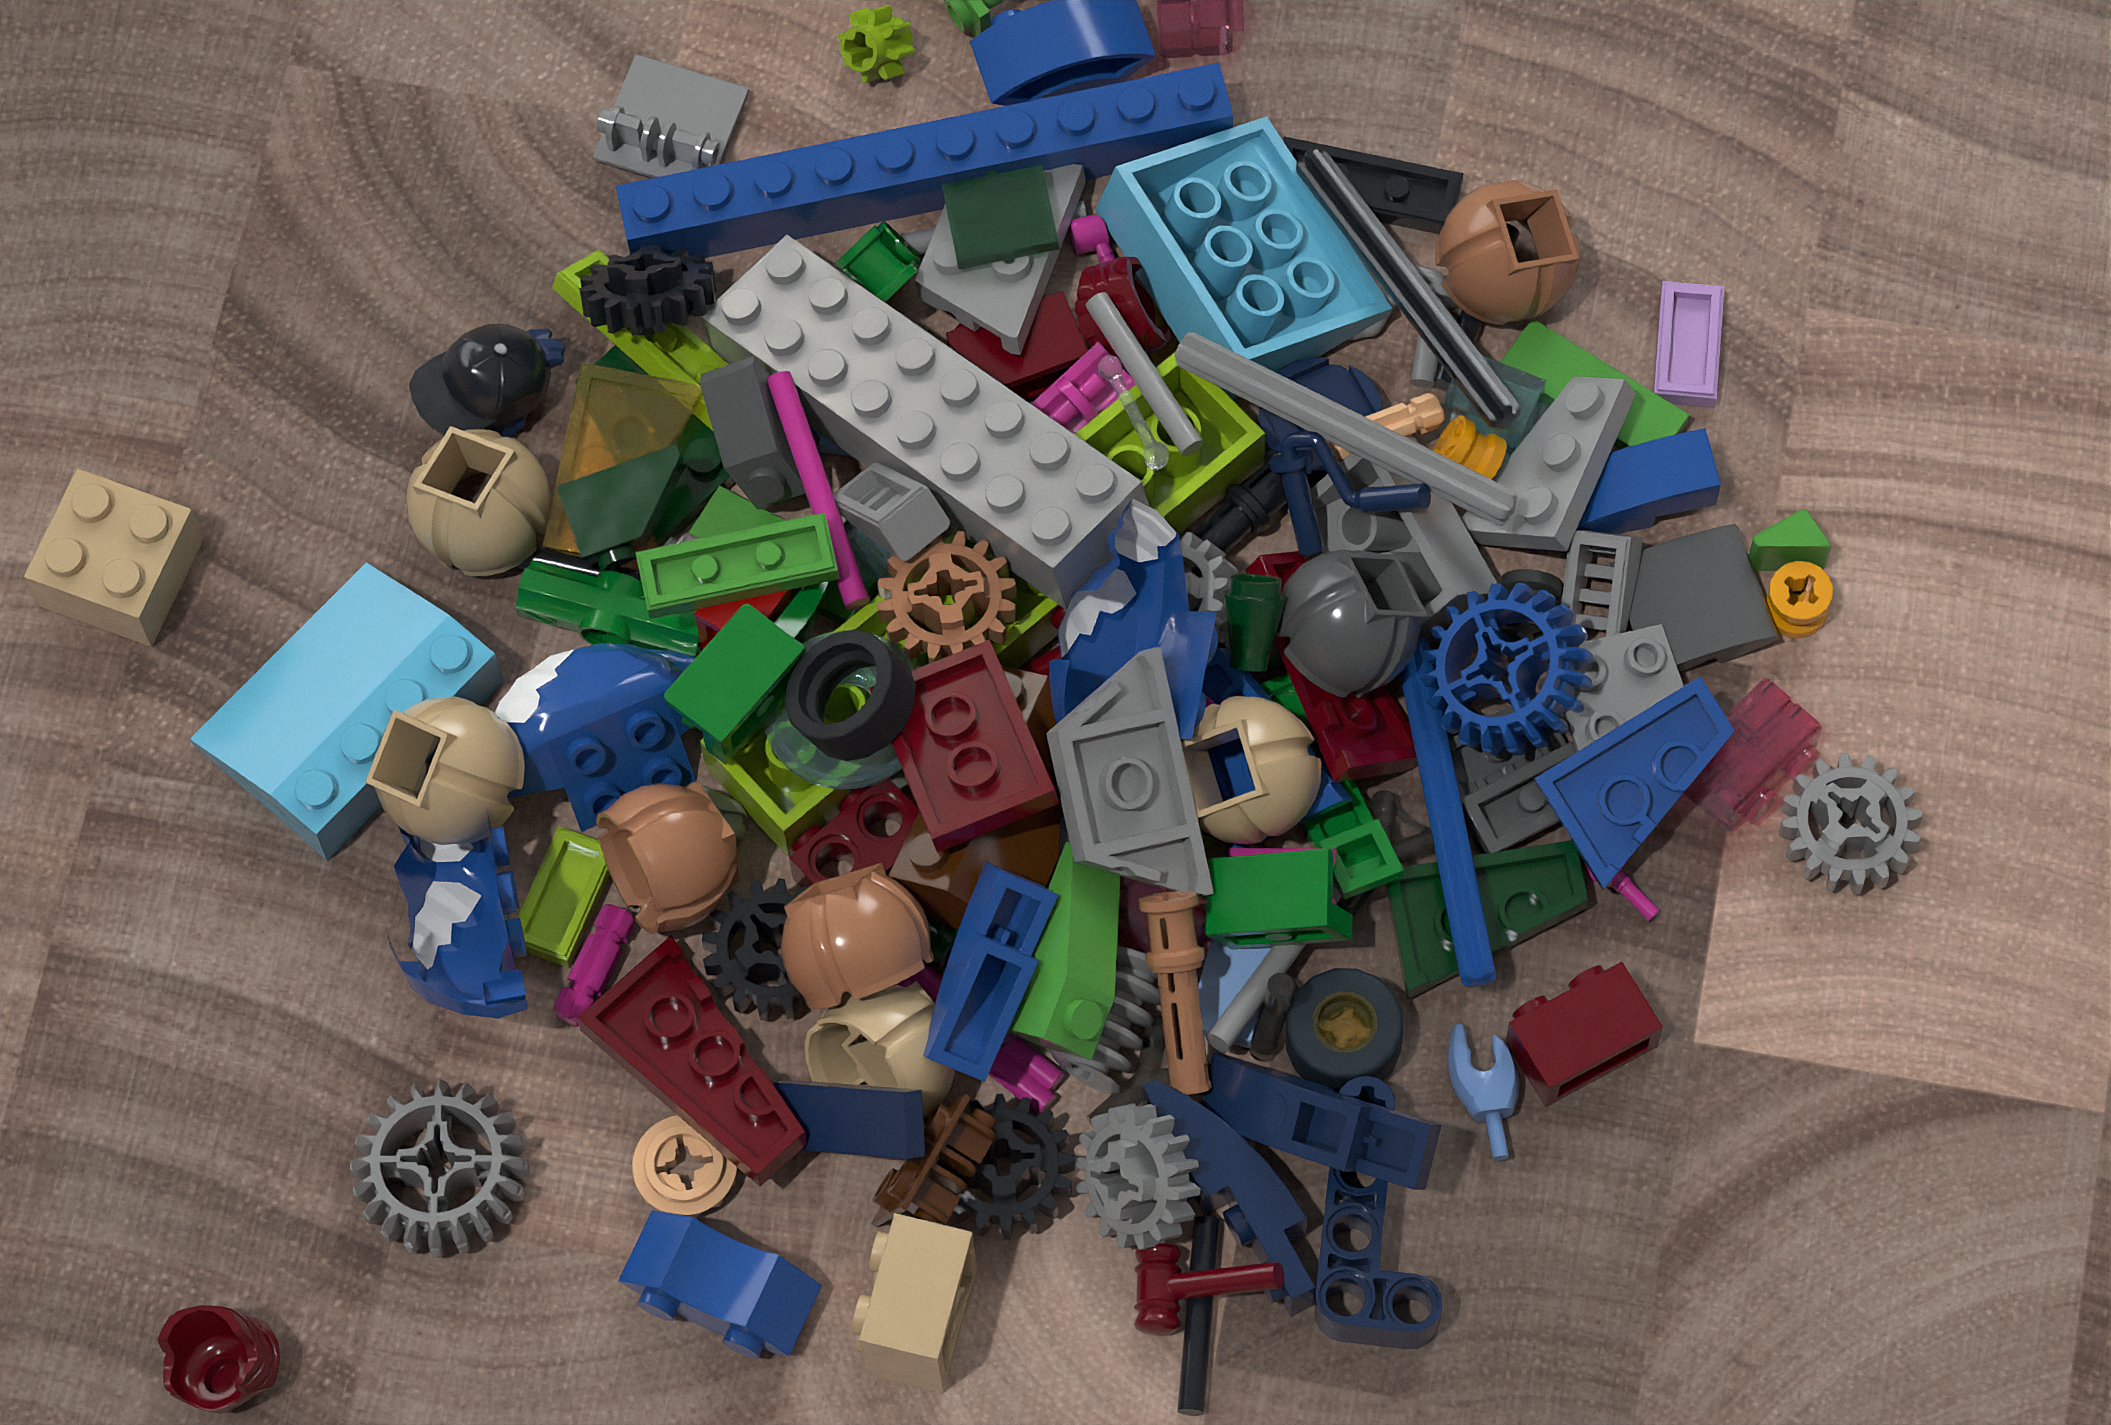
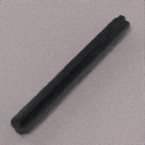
M1316 148L1306 151L1304 157L1296 163V172L1486 424L1491 428H1498L1500 430L1510 426L1512 421L1520 415L1519 403L1327 151H1319Z

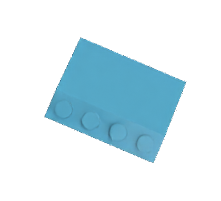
M1267 116L1116 166L1095 210L1105 222L1108 231L1124 256L1136 257L1140 261L1142 269L1137 271L1136 275L1179 342L1188 332H1195L1278 373L1281 369L1296 361L1319 357L1387 317L1393 308L1349 241L1297 174L1296 160ZM1221 388L1231 399L1239 397Z
M366 562L190 738V741L328 861L382 806L375 787L365 782L393 710L403 712L412 705L426 699L452 696L472 701L481 706L504 680L495 653L449 614ZM434 752L430 753V754L427 756L426 761L428 760V758H429Z

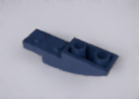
M1213 1053L1208 1073L1212 1088L1203 1092L1201 1105L1216 1114L1237 1131L1239 1135L1344 1172L1356 1171L1413 1190L1426 1189L1442 1125L1334 1092V1088L1221 1053Z
M1156 1080L1142 1085L1143 1106L1148 1104L1155 1105L1157 1117L1167 1115L1174 1117L1173 1136L1188 1135L1190 1139L1187 1147L1183 1150L1185 1158L1198 1160L1199 1167L1189 1172V1181L1201 1188L1200 1195L1189 1197L1186 1202L1195 1199L1204 1216L1228 1205L1230 1208L1223 1211V1216L1237 1244L1242 1247L1250 1243L1260 1263L1279 1262L1284 1271L1283 1287L1280 1289L1263 1290L1272 1304L1281 1300L1290 1317L1313 1306L1315 1286L1291 1245L1306 1237L1307 1218L1287 1186L1267 1161L1237 1131L1212 1111L1187 1095Z

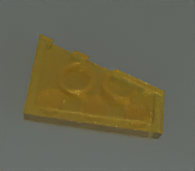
M581 363L543 542L545 549L580 556L556 486L674 445L703 397L700 385Z

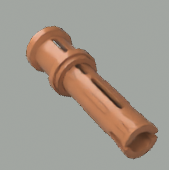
M1172 891L1148 895L1140 898L1138 901L1140 911L1147 913L1151 951L1145 955L1146 965L1150 967L1152 973H1157L1163 1020L1162 1027L1170 1080L1169 1087L1185 1095L1205 1092L1212 1088L1208 1074L1204 1025L1196 971L1197 968L1202 966V960L1205 958L1204 948L1198 946L1196 942L1193 907L1199 903L1198 894L1193 891Z

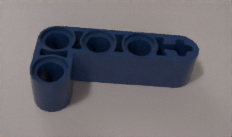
M1371 1076L1356 1077L1348 1081L1339 1092L1349 1097L1396 1110L1395 1096L1390 1087L1382 1080ZM1329 1167L1314 1305L1315 1321L1320 1331L1330 1339L1346 1343L1399 1349H1418L1427 1345L1436 1336L1441 1319L1442 1296L1437 1286L1427 1277L1421 1275L1379 1270L1388 1181L1376 1178L1371 1185L1365 1188H1354L1343 1181L1341 1177L1343 1171ZM1345 1229H1356L1364 1233L1370 1243L1358 1252H1348L1337 1246L1333 1238ZM1347 1292L1354 1294L1360 1299L1363 1307L1358 1313L1343 1317L1331 1311L1326 1302L1337 1293ZM1404 1300H1415L1427 1308L1429 1316L1418 1324H1408L1396 1317L1393 1308Z

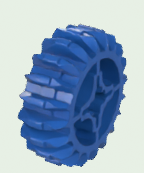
M1491 583L1487 601L1476 591L1467 592L1469 608L1467 611L1463 612L1455 606L1446 607L1447 615L1453 621L1448 630L1441 626L1431 627L1432 636L1441 641L1439 649H1429L1421 652L1423 660L1436 666L1435 670L1420 677L1424 687L1438 688L1426 701L1429 709L1442 710L1443 716L1439 723L1443 730L1450 734L1459 732V742L1470 749L1481 743L1482 751L1496 756L1499 755L1505 745L1509 753L1518 756L1524 754L1527 738L1538 748L1547 747L1548 737L1545 729L1552 727L1561 734L1568 732L1567 722L1561 716L1567 708L1574 713L1583 712L1584 705L1573 697L1576 689L1586 690L1593 687L1592 679L1578 672V669L1586 667L1595 661L1590 651L1579 647L1588 638L1586 630L1579 624L1571 625L1575 617L1574 612L1565 604L1555 606V597L1545 590H1539L1533 596L1532 589L1524 583H1516L1510 594L1507 588L1500 583ZM1512 623H1530L1537 625L1544 635L1533 641L1526 637L1520 641L1512 642L1509 637L1501 632L1500 627ZM1478 645L1477 657L1473 664L1467 667L1469 658ZM1505 655L1514 660L1507 668L1505 665L1507 662ZM1507 669L1510 675L1507 677L1509 683L1501 679L1507 673ZM1549 670L1543 687L1536 695L1537 681L1542 674ZM1502 696L1504 701L1512 705L1515 712L1498 717L1483 716L1476 712L1471 703L1482 697L1489 701Z

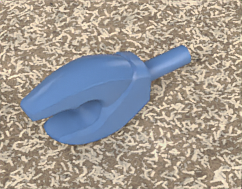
M1461 1023L1455 1024L1450 1033L1448 1046V1071L1452 1087L1459 1100L1467 1108V1112L1472 1119L1478 1123L1486 1122L1493 1161L1506 1160L1509 1158L1502 1119L1508 1118L1513 1114L1519 1096L1520 1081L1516 1061L1505 1042L1493 1034L1491 1047L1494 1066L1487 1071L1475 1069L1470 1062L1471 1050L1466 1044L1464 1026Z

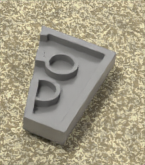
M1573 376L1492 479L1515 491L1517 494V505L1511 518L1505 525H1496L1468 510L1461 518L1475 544L1567 551L1635 398L1636 392L1625 379Z

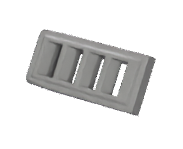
M878 462L872 463L834 494L839 513L842 517L888 553L902 561L911 559L947 530L950 525L949 518L927 486Z
M1589 530L1575 531L1567 552L1561 603L1574 612L1575 617L1571 625L1579 624L1584 628L1606 630V637L1626 632L1640 564L1643 537ZM1593 551L1616 554L1614 566L1591 563ZM1588 576L1612 579L1611 592L1587 589ZM1583 602L1610 605L1608 617L1581 614Z

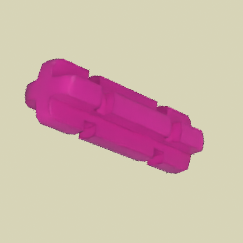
M605 904L601 908L593 924L596 927V933L588 934L567 977V980L570 981L569 988L562 987L554 1004L555 1016L563 1022L579 1027L577 1017L593 1004V997L601 996L622 953L619 950V944H626L635 926V920L630 912L612 904Z

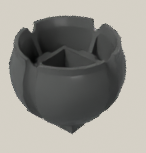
M1336 550L1325 552L1309 560L1290 576L1281 593L1287 596L1276 636H1287L1290 638V643L1283 652L1296 669L1313 684L1338 697L1345 698L1349 693L1355 691L1357 698H1362L1373 690L1392 682L1405 670L1418 647L1421 624L1429 616L1397 555L1376 554L1359 550Z

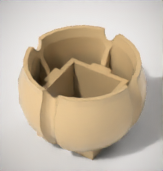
M450 426L443 439H440L426 451L422 457V465L416 467L408 483L406 506L408 520L421 546L431 556L435 557L447 568L454 564V566L462 570L464 575L489 576L505 572L520 565L537 550L535 533L547 534L549 528L551 493L549 481L539 460L518 440L502 437L499 433L491 430L476 429L462 431ZM481 472L492 475L475 503L451 495L457 483L464 478Z
M455 696L426 699L412 705L403 712L393 710L365 782L375 787L381 805L391 820L408 834L439 845L471 843L490 836L488 816L491 828L501 827L514 810V807L507 799V795L510 791L522 790L525 768L522 747L517 735L508 723L499 719L490 709ZM438 744L435 755L433 757V760L426 775L428 767L426 764V758L430 753L434 752Z
M1229 697L1221 705L1211 704L1205 707L1200 724L1194 728L1192 740L1180 739L1199 827L1213 838L1227 843L1255 844L1262 842L1267 836H1279L1295 826L1307 814L1316 799L1321 782V759L1308 753V746L1315 739L1303 722L1279 703L1262 697ZM1240 738L1256 790L1223 802L1208 750Z
M917 981L907 988L893 985L857 1000H854L853 996L846 992L842 995L841 1003L827 1008L819 1020L816 1021L815 1026L807 1032L804 1046L805 1059L812 1081L922 1090L923 1118L930 1116L935 1107L942 1103L949 1093L956 1071L923 1056L928 1041L929 1027L935 1003Z

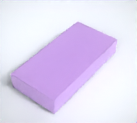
M1662 281L1653 392L1672 404L1715 408L1725 286Z

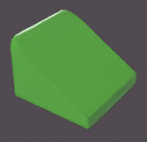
M1801 509L1754 535L1749 557L1754 571H1777L1783 565L1795 561L1810 562L1824 569L1827 565L1831 545L1807 509Z

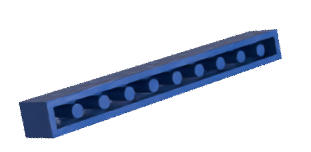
M1218 62L617 185L616 191L630 254L632 249H640L641 246L658 245L664 246L666 253H672L684 247L688 249L689 256L702 253L705 255V258L777 244L786 235L796 240L943 210L951 191L1067 165H1083L1085 180L1112 175L1116 166L1233 128V113L1220 63Z

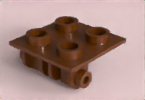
M967 1094L962 1095L946 1106L939 1103L930 1116L923 1118L925 1156L907 1159L899 1170L892 1168L888 1172L872 1200L880 1208L871 1224L878 1227L892 1219L894 1213L901 1214L908 1210L914 1214L913 1218L947 1225L952 1212L960 1200V1197L951 1191L964 1194L968 1186L960 1178L939 1166L937 1162L940 1161L962 1175L974 1177L977 1168L973 1164L979 1165L989 1147L997 1137L992 1131L997 1120L979 1109H974L971 1115L963 1112L971 1098Z

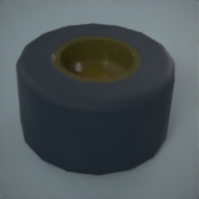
M1333 968L1312 976L1296 991L1287 1011L1286 1051L1294 1070L1303 1079L1334 1088V1092L1339 1093L1348 1081L1356 1077L1371 1076L1383 1081L1392 1073L1402 1048L1403 1013L1395 994L1378 977L1359 969Z

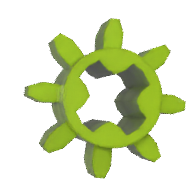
M890 5L872 10L864 8L851 12L849 20L853 27L838 34V39L841 40L840 51L844 60V66H849L852 70L861 72V79L864 83L880 78L888 80L903 75L905 72L900 60L916 52L912 47L913 37L909 28L911 26L909 21L905 22L897 16H892L893 12Z

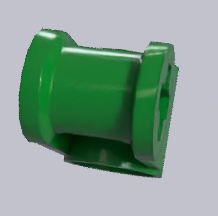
M883 221L878 226L874 225L834 264L840 270H843L850 279L883 302H886L918 271L916 267L922 261L909 244L906 248L904 245L905 240L888 223Z

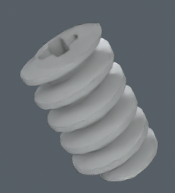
M1117 946L1115 999L1092 1060L1049 1050L1054 1060L1078 1081L1109 1094H1116L1121 1090L1120 1085L1107 1075L1109 1070L1127 1073L1132 1068L1131 1062L1119 1053L1120 1048L1141 1050L1143 1046V1041L1130 1030L1131 1026L1137 1025L1150 1028L1155 1022L1154 1018L1141 1007L1143 1002L1161 1005L1159 989L1153 985L1154 981L1158 980L1157 973H1152L1150 967L1146 965V953Z

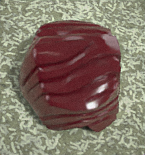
M1119 257L1096 266L1085 267L1080 276L1076 294L1078 299L1075 302V313L1078 316L1076 320L1080 332L1086 340H1089L1092 347L1099 342L1114 360L1122 366L1124 365L1085 307L1088 300L1102 292L1108 294L1148 357L1164 347L1173 336L1169 325L1157 327L1155 324L1152 298L1134 279L1135 273L1142 269V265L1136 257Z
M199 1305L176 1311L174 1315L169 1316L158 1336V1343L165 1353L163 1361V1383L165 1389L174 1398L200 1410L218 1414L227 1413L268 1390L276 1382L280 1365L279 1343L269 1325L256 1318L223 1306Z

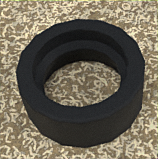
M853 629L829 635L814 644L797 662L787 683L785 707L791 725L827 757L842 761L868 758L887 747L904 729L914 708L916 684L910 667L873 633ZM876 666V684L868 701L856 714L846 720L825 725V706L832 691L845 677L855 671Z

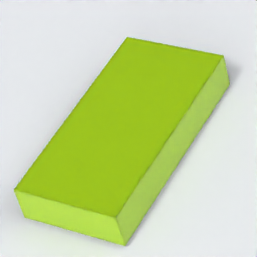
M558 826L518 915L522 923L527 953L570 968L610 877L599 840Z

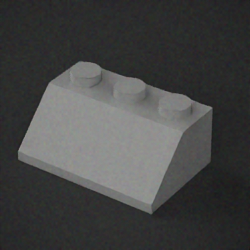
M1407 437V438H1409V439H1411V440L1417 442V440L1415 439V437ZM1354 453L1349 454L1339 463L1355 493L1366 487L1414 484ZM1328 474L1310 489L1323 545L1322 551L1312 554L1313 558L1325 552L1344 549L1397 555L1429 616L1421 624L1419 635L1425 637L1429 643L1437 640L1431 634V627L1441 626L1448 630L1453 623L1447 615L1446 607L1455 606L1463 612L1469 609L1467 592L1472 591L1478 592L1487 601L1491 583L1496 584L1497 582L1452 502L1431 492V502L1426 509L1366 513L1345 504Z

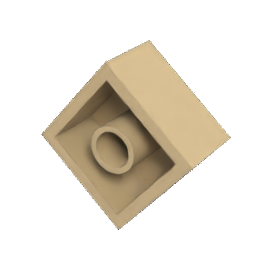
M77 468L26 570L24 579L38 606L152 647L204 537L192 509Z
M894 1213L889 1233L878 1231L873 1244L869 1263V1270L875 1271L873 1292L871 1296L861 1294L856 1305L851 1333L857 1335L855 1351L862 1352L866 1375L944 1393L977 1272L973 1232Z

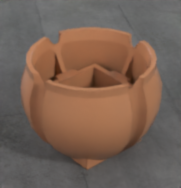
M1518 180L1504 181L1499 184L1491 183L1477 187L1464 196L1447 215L1436 242L1435 262L1436 266H1443L1448 269V274L1442 285L1454 303L1467 314L1483 322L1504 325L1507 322L1518 320L1521 322L1526 319L1539 317L1564 298L1577 274L1580 265L1581 248L1579 237L1570 231L1574 224L1573 219L1562 204L1557 189L1546 191L1536 185ZM1516 220L1530 232L1539 256L1538 260L1518 263L1505 222Z
M699 782L688 787L663 783L641 786L620 796L607 810L597 815L596 824L598 828L607 829L606 832L598 835V840L613 882L627 908L635 905L640 906V911L635 916L636 921L646 932L652 935L660 931L681 930L702 921L718 908L728 893L729 888L740 882L735 832Z
M882 863L816 882L784 906L787 918L784 923L781 943L783 965L790 983L804 997L807 1006L811 1009L839 1005L844 992H849L854 1000L874 994L923 970L925 966L922 959L926 963L934 960L930 944V925L922 906L909 890L896 880L887 877Z

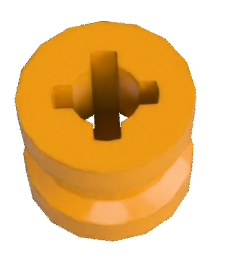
M1459 415L1443 430L1435 443L1433 451L1492 480L1502 464L1507 443L1505 439L1494 433L1486 435L1476 430L1474 421Z
M1795 561L1783 565L1775 572L1770 581L1766 603L1778 633L1788 638L1801 639L1812 636L1822 628L1827 619L1828 609L1832 601L1833 586L1829 576L1821 567L1810 562ZM1789 590H1790L1791 592L1804 590V591L1801 593V595H1798V594L1790 595V594H1789Z

